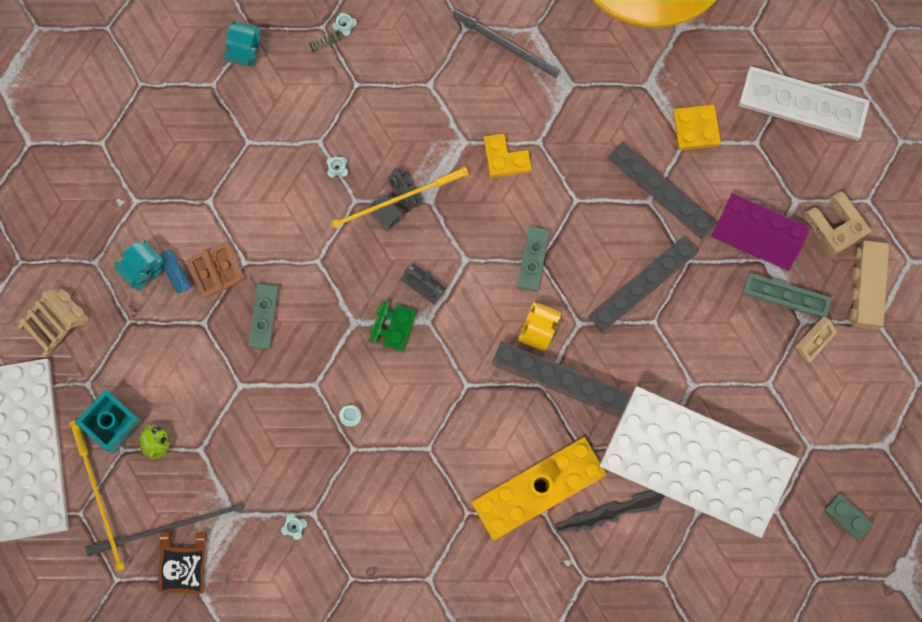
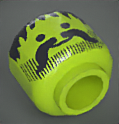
M156 425L145 427L138 437L143 455L150 457V459L165 456L170 448L166 430L156 427Z

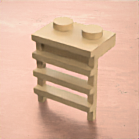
M63 289L44 291L41 299L34 303L35 306L28 310L27 316L20 320L21 323L17 326L20 330L25 327L45 350L42 353L44 357H47L72 327L83 326L89 320L84 314L83 309L77 306L72 301L70 295ZM39 309L60 332L58 335L37 312ZM31 319H33L38 324V326L45 332V334L53 341L51 344L30 321Z

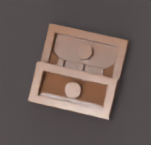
M224 242L209 251L204 250L186 260L203 298L222 292L245 280L228 242Z

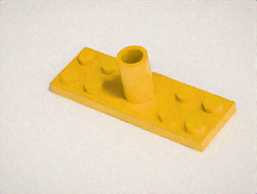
M583 437L471 503L490 537L495 541L605 477L607 474L600 467L599 460L586 438ZM534 483H544L546 492L539 493L536 491Z

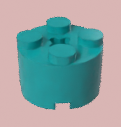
M233 20L226 39L225 46H227L228 53L224 52V61L246 67H254L256 60L255 47L259 48L261 28Z
M144 240V244L138 241L127 248L121 254L123 257L121 262L116 261L114 264V270L131 288L140 291L152 277L155 279L162 274L163 269L161 267L164 259Z

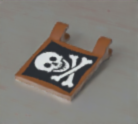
M170 531L161 532L158 592L203 594L207 534L202 532L196 534V548L170 547L172 533Z

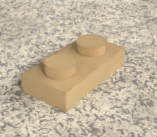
M823 316L796 346L804 361L810 363L836 335L837 331L830 319Z

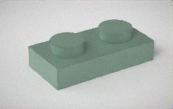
M838 494L824 509L856 541H859L874 525L841 494Z

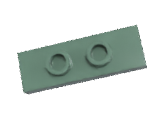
M529 226L517 288L538 292L550 230Z
M257 284L248 342L249 348L270 350L279 292L278 286Z

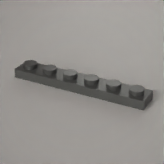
M623 141L608 156L610 161L701 240L716 225V222Z
M683 237L591 313L589 318L603 333L699 252L686 237Z

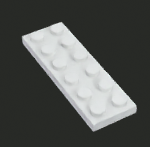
M750 66L738 106L858 141L861 138L870 100Z

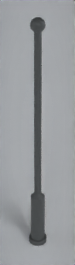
M237 503L234 507L227 508L207 515L189 519L183 522L158 528L128 538H116L114 539V542L117 548L123 546L126 542L137 540L143 537L161 533L167 530L185 526L191 523L209 519L229 512H240L243 510V505L241 503ZM110 541L85 546L88 557L112 549Z

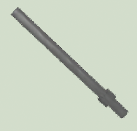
M458 10L454 11L452 17L464 23L466 28L476 30L555 78L560 74V71L478 23L476 18L468 17Z

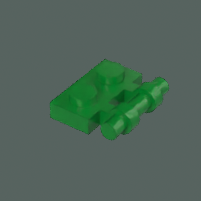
M382 300L380 308H377L376 311L377 317L374 326L372 325L369 331L371 333L369 341L377 343L379 336L385 338L383 342L384 347L403 353L417 311L396 305L393 313L388 311L390 302ZM385 318L391 320L388 330L382 329Z

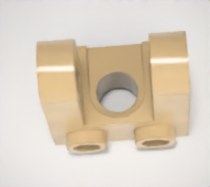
M838 192L830 197L831 205L844 222L838 228L833 230L821 212L815 207L804 213L806 222L819 239L818 243L829 259L863 240L872 232L843 192Z

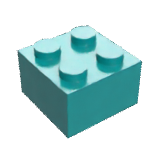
M106 389L75 421L82 430L105 451L114 454L143 422Z

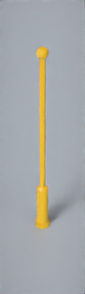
M461 167L457 171L435 179L433 183L341 220H333L332 226L338 228L340 224L431 187H439L459 178L467 177L468 170L466 167Z
M76 420L69 423V426L72 429L79 454L83 457L115 557V568L117 571H122L124 564L120 561L87 457L89 452L81 428L75 423Z

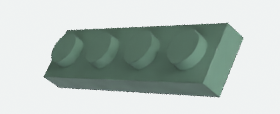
M752 273L747 275L742 295L818 318L827 317L831 297Z

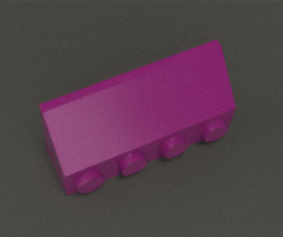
M731 193L711 237L789 271L805 242L810 227Z

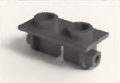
M394 168L388 177L390 186L398 196L417 189L416 187L409 189V186H412L414 182L408 171L403 168L398 170ZM420 193L399 200L407 213L414 206L420 207L423 205V197Z
M414 263L411 267L408 266L405 269V274L400 279L433 305L447 289Z

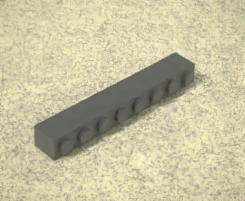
M503 341L500 342L492 365L618 418L622 417L631 397L629 393Z

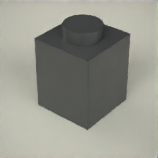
M386 195L383 198L379 197L372 202L371 207L390 199ZM393 203L370 212L386 232L403 220L402 212Z

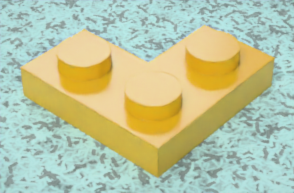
M505 134L484 136L490 178L532 171L528 150L508 153Z

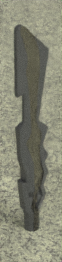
M654 490L632 496L633 501L621 505L614 502L596 509L591 514L586 515L584 512L570 518L565 523L555 525V531L559 534L566 531L579 532L583 528L592 530L596 526L602 527L606 521L617 522L621 514L658 510L665 495Z

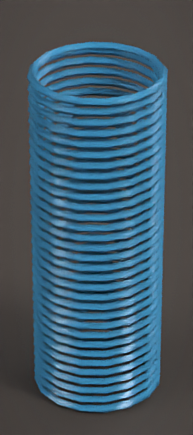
M166 250L160 253V256L162 255L164 259L162 266L175 292L179 294L187 291L191 286L173 250Z

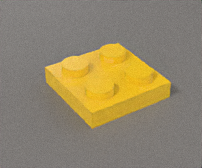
M715 105L673 110L679 151L720 146L721 140Z

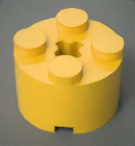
M533 302L518 341L546 352L562 312Z

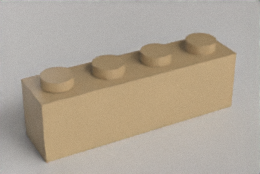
M863 240L855 248L854 259H857L852 274V278L855 279V287L851 291V300H854L849 314V319L852 321V327L879 330L884 326L889 254L888 243Z

